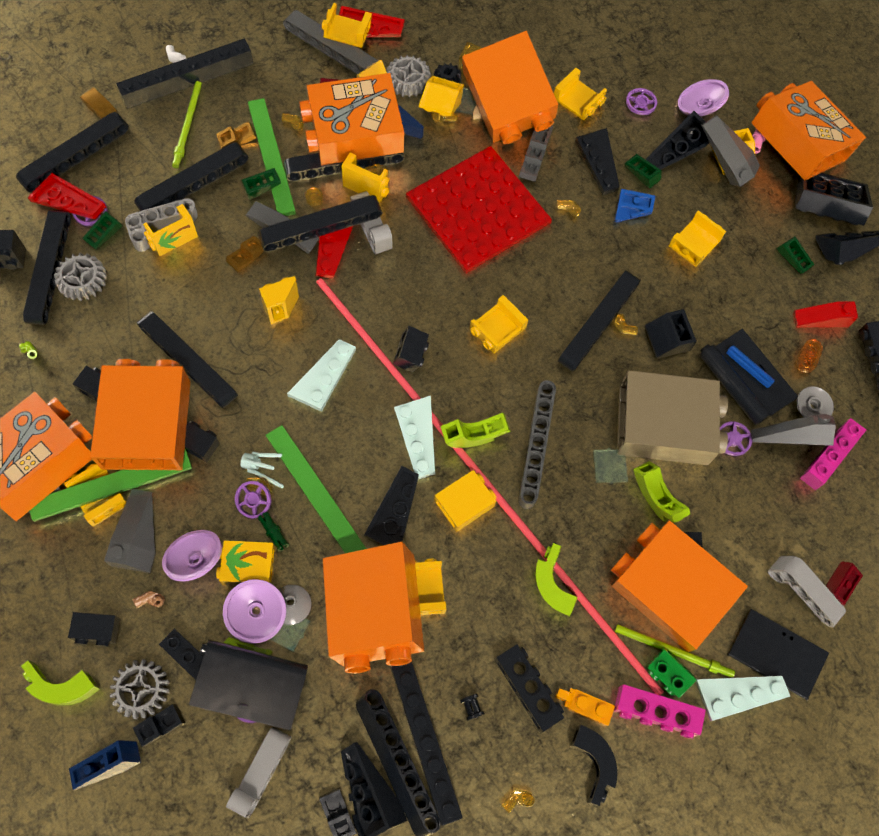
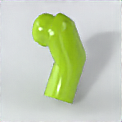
M25 341V343H20V351L22 353L27 352L28 358L35 359L38 356V350L31 342Z

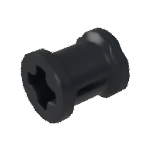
M478 694L460 700V703L464 705L467 721L485 715L478 703Z

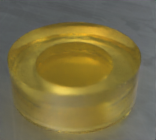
M318 188L308 189L305 193L306 202L311 206L320 205L323 201L322 191Z

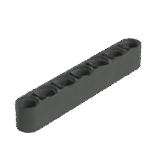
M294 10L283 21L284 27L289 32L356 74H359L378 61L356 46L324 38L322 25L298 10Z
M549 380L540 383L536 394L518 498L519 505L524 509L533 508L539 495L556 393L555 384ZM542 390H548L550 394H545ZM543 406L548 411H542L539 407ZM536 424H542L545 428L540 429ZM538 441L542 446L537 447L533 442ZM530 459H536L539 464H532ZM527 477H533L536 482L530 483ZM529 495L532 497L533 501L528 502L524 499L523 496Z

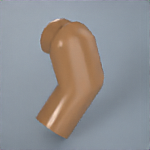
M147 591L133 599L136 608L146 603L154 607H161L165 601L161 594L154 591Z

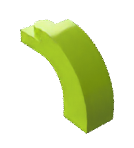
M504 413L475 423H463L457 419L441 426L445 443L453 448L479 446L495 441L494 438L511 432Z
M648 461L633 469L643 496L661 520L664 522L670 520L675 523L690 515L689 507L675 499L667 489L659 466Z
M553 543L552 547L548 546L544 557L547 558V561L544 562L538 559L536 582L542 597L552 608L571 616L578 597L561 590L554 580L553 571L562 547Z
M27 660L21 665L25 671L22 673L24 678L29 683H32L25 689L35 698L50 704L60 706L77 704L88 699L100 689L89 673L83 670L64 683L52 684L34 662Z

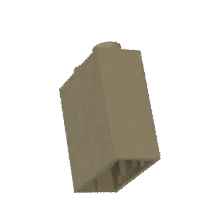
M628 371L620 385L617 455L709 465L719 453H725L728 444L727 431L720 430V418L725 417L728 407L727 396L720 395V381Z

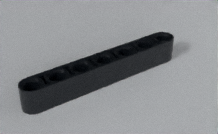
M112 112L21 169L16 174V179L26 191L33 192L51 173L60 176L124 135L128 131L129 125L117 112Z
M231 143L135 198L134 203L142 211L182 200L244 165L248 161L249 156L239 143Z
M319 153L288 158L284 161V168L287 180L300 181L342 173L343 162L321 165ZM404 153L359 159L357 160V166L368 169L402 162L405 157Z
M371 195L265 227L259 230L258 236L263 250L270 252L377 219L383 212L377 197Z
M49 210L47 213L23 311V320L27 324L46 325L48 322L56 288L54 274L57 273L56 267H60V262H62L71 223L69 212Z
M626 270L561 354L558 359L560 364L572 372L576 370L635 291L641 279Z
M152 310L136 322L139 328L172 360L178 362L180 366H183L186 374L221 408L224 409L238 397L236 391Z
M370 689L357 700V711L415 836H431L440 829L441 822L381 694L377 690Z

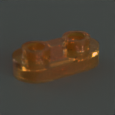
M809 339L802 346L796 362L798 370L802 373H811L817 367L823 351V346L818 340Z

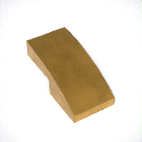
M94 87L80 96L84 104L91 112L94 111L100 119L112 112H117L114 106Z
M249 121L235 129L230 126L216 134L221 148L234 142L242 145L257 138Z
M254 235L242 242L240 249L226 256V262L237 272H240L264 252L260 240Z

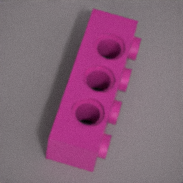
M852 418L847 420L835 433L833 445H826L800 479L815 491L824 485L866 429Z
M623 684L618 689L614 712L619 713L621 718L631 720L632 717L640 719L639 723L652 726L653 723L659 725L663 731H679L681 736L693 739L694 736H700L702 733L706 709ZM635 701L641 702L643 706L641 712L635 709ZM656 707L662 709V718H658L655 715ZM677 713L683 717L682 725L676 722L675 716Z

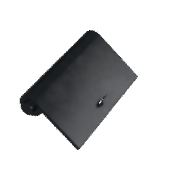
M743 328L718 345L710 346L707 344L700 350V358L755 426L798 397ZM731 346H736L775 380L769 388H766L727 354Z
M208 639L207 643H202L199 655L203 656L188 705L291 730L308 665Z

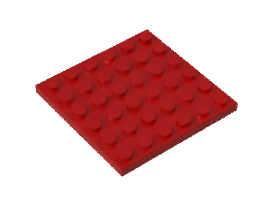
M492 146L485 148L406 193V198L465 274L552 222L550 216Z

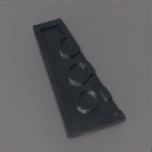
M607 128L576 137L575 142L602 195L618 191L620 185Z
M401 466L364 534L365 537L382 546L403 542L419 474Z

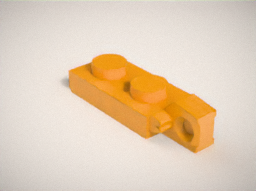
M560 688L557 690L555 698L564 701V707L568 708L567 710L604 726H609L615 705L577 689L570 688L569 692Z

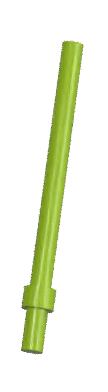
M199 81L195 82L179 142L174 149L172 167L176 169L179 168L181 158L185 154L184 147L202 83Z
M616 625L614 631L616 633L659 650L665 647L674 656L705 667L714 674L720 673L730 678H733L735 675V670L720 665L718 661L713 659L707 660L624 626Z

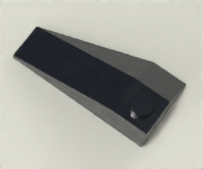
M693 111L645 160L662 170L705 148L710 142L701 125L706 121Z
M879 231L845 232V235L827 233L816 235L815 239L827 260L833 261V264L843 265L845 262L853 261L878 247Z
M354 742L342 750L341 756L345 778L349 781L351 793L348 794L349 801H353L355 811L352 818L358 836H380L408 821L397 796L358 742Z

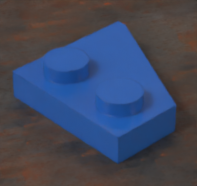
M621 189L614 222L617 223L651 215L655 195Z

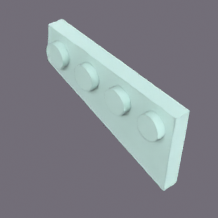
M339 339L287 393L288 397L322 412L355 353L356 347Z
M431 396L394 407L414 472L419 474L418 480L435 474Z
M783 676L697 679L696 681L710 721L790 697Z

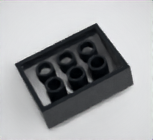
M820 173L808 180H804L799 175L795 205L798 210L813 212L818 216H828L836 221H848L852 225H865L873 209L868 184L825 173Z

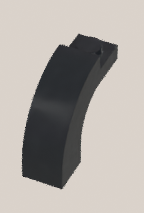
M579 725L576 728L570 747L585 753L592 760L596 770V777L587 803L600 806V803L603 804L607 797L608 791L605 790L606 787L610 789L616 787V759L611 747L602 736L590 728Z

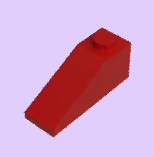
M837 301L794 310L796 328L850 327L858 319L855 301Z

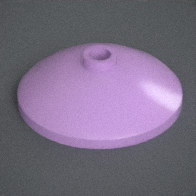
M716 79L694 83L679 96V109L688 116L693 111L700 117L712 114L719 110L728 100V86L723 81Z
M208 530L188 532L177 538L167 548L162 559V568L166 575L175 581H191L200 578L208 573L218 562L222 553V543L215 533Z
M253 579L238 584L229 592L223 605V619L227 629L235 638L246 643H261L269 640L279 632L286 618V603L282 593L273 584L264 580ZM254 607L260 608L259 614L253 612Z

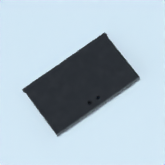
M750 609L728 652V656L765 677L783 676L787 689L806 701L809 699L829 655V652L753 609Z

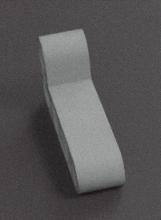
M367 191L350 196V201H354L370 195ZM380 217L360 224L375 255L392 249L391 230L388 224L383 225Z
M187 198L129 214L125 219V223L134 248L137 251L143 252L150 247L143 233L146 231L144 223L147 222L153 233L180 220L176 207L181 204L185 206L192 220L195 221L198 217V212L194 201Z
M780 556L768 570V574L775 581L788 583L825 625L833 628L846 613L844 606L802 559L796 556Z
M274 727L269 730L239 788H236L230 796L226 808L244 818H249L252 815L290 743L291 736Z

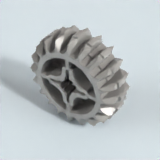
M400 55L399 59L394 58V61L390 62L386 70L387 73L391 74L396 95L401 94L402 97L408 95L410 98L411 95L416 97L418 93L422 94L427 81L431 78L429 66L426 65L425 61H421L420 57L415 59L414 55L412 57L406 55L404 58Z
M79 253L78 256L72 254L70 259L65 257L66 261L60 262L61 267H56L57 273L54 274L55 284L60 293L64 294L67 298L70 297L73 301L78 298L82 302L84 297L89 300L91 295L96 297L95 292H102L101 286H105V280H107L106 270L102 262L95 256L91 257L88 253L85 256L82 253Z
M142 659L140 664L137 660H134L133 667L126 663V671L119 669L118 673L121 676L119 678L113 677V680L117 682L116 685H110V689L115 690L114 693L110 694V698H117L113 701L112 705L115 707L119 706L117 711L119 713L124 712L125 717L129 718L132 714L133 719H138L140 714L145 719L147 718V711L154 715V707L162 708L159 704L160 700L163 702L167 701V698L162 696L163 693H169L170 691L164 688V686L170 683L169 680H162L167 676V673L161 672L162 667L160 665L155 667V662L150 661L147 665V660ZM146 672L153 675L156 687L148 685ZM139 673L132 683L126 684L131 676ZM140 686H143V687H145V688H147V689H149V690L143 689V690L137 692V691H135V690H133V689H136V688H139ZM124 691L132 694L133 707L127 703ZM154 694L148 703L141 706L147 695Z

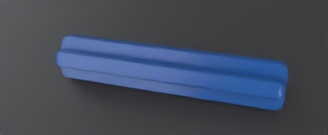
M733 345L728 349L727 354L766 388H769L775 380L736 346Z

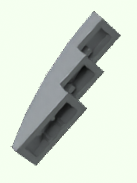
M553 126L540 132H536L534 129L519 174L520 178L536 182Z
M255 201L245 215L262 228L291 220ZM319 238L309 239L295 245L309 254Z

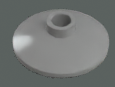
M807 387L797 397V407L803 417L820 414L831 416L833 413V400L822 388Z
M286 585L279 588L285 603L290 599L294 601L292 605L286 604L284 624L295 625L302 622L311 610L312 604L308 592L298 585Z

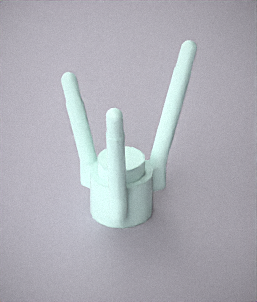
M254 451L252 454H243L240 464L242 468L247 469L248 473L255 474L280 488L284 487L283 484L257 471L259 467L275 469L274 466L261 463L259 457L275 458L282 457V454L258 453Z

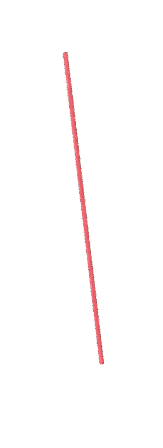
M322 278L318 279L316 282L412 400L421 399ZM432 412V424L443 436L441 430L443 424ZM453 448L471 471L474 470L476 474L479 473L483 477L484 485L488 490L491 489L494 492L497 503L544 560L547 561V558L544 557L546 548L463 448ZM556 562L554 572L572 594L578 597L577 600L651 690L661 696L664 693L661 687Z

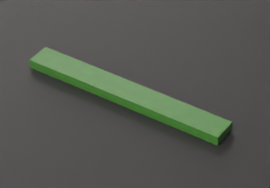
M265 99L248 101L265 169L267 171L275 168L281 184L271 189L276 210L284 216L295 215V207Z
M283 425L266 434V438L276 453L282 454L281 460L343 552L350 553L367 549Z
M184 449L183 470H121L49 494L30 510L31 518L35 522L190 470L192 466L187 451Z

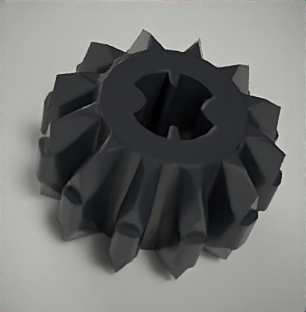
M444 62L443 66L438 65L434 71V76L461 83L462 73L457 65L452 66V63L447 65Z

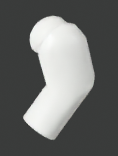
M166 46L170 62L175 63L186 59L185 55L175 52L174 46Z

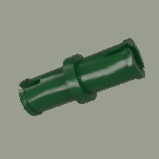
M269 512L263 513L264 517L262 518L260 515L258 521H260L265 529L267 538H271L278 552L285 550L283 546L287 548L289 543L282 535L280 526L275 524Z

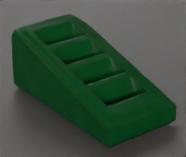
M638 154L625 162V166L648 188L653 187L661 180L662 170Z
M275 168L241 180L249 200L281 184Z
M105 211L82 239L97 250L123 225ZM98 231L102 233L101 237L96 234ZM94 236L98 240L94 242L91 237Z
M795 236L776 248L800 274H803L815 265Z

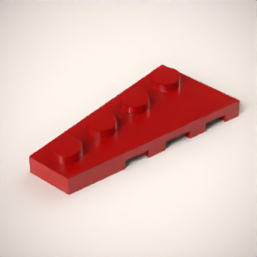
M341 6L339 15L362 22L365 12L368 11ZM369 12L372 13V19L366 38L401 37L405 19Z
M53 173L28 196L30 202L94 220L106 208L104 202Z
M353 226L319 236L315 276L334 278Z

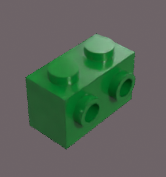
M665 647L647 667L649 675L656 681L660 679L665 684L664 689L672 697L676 695L680 698L697 681L696 676Z

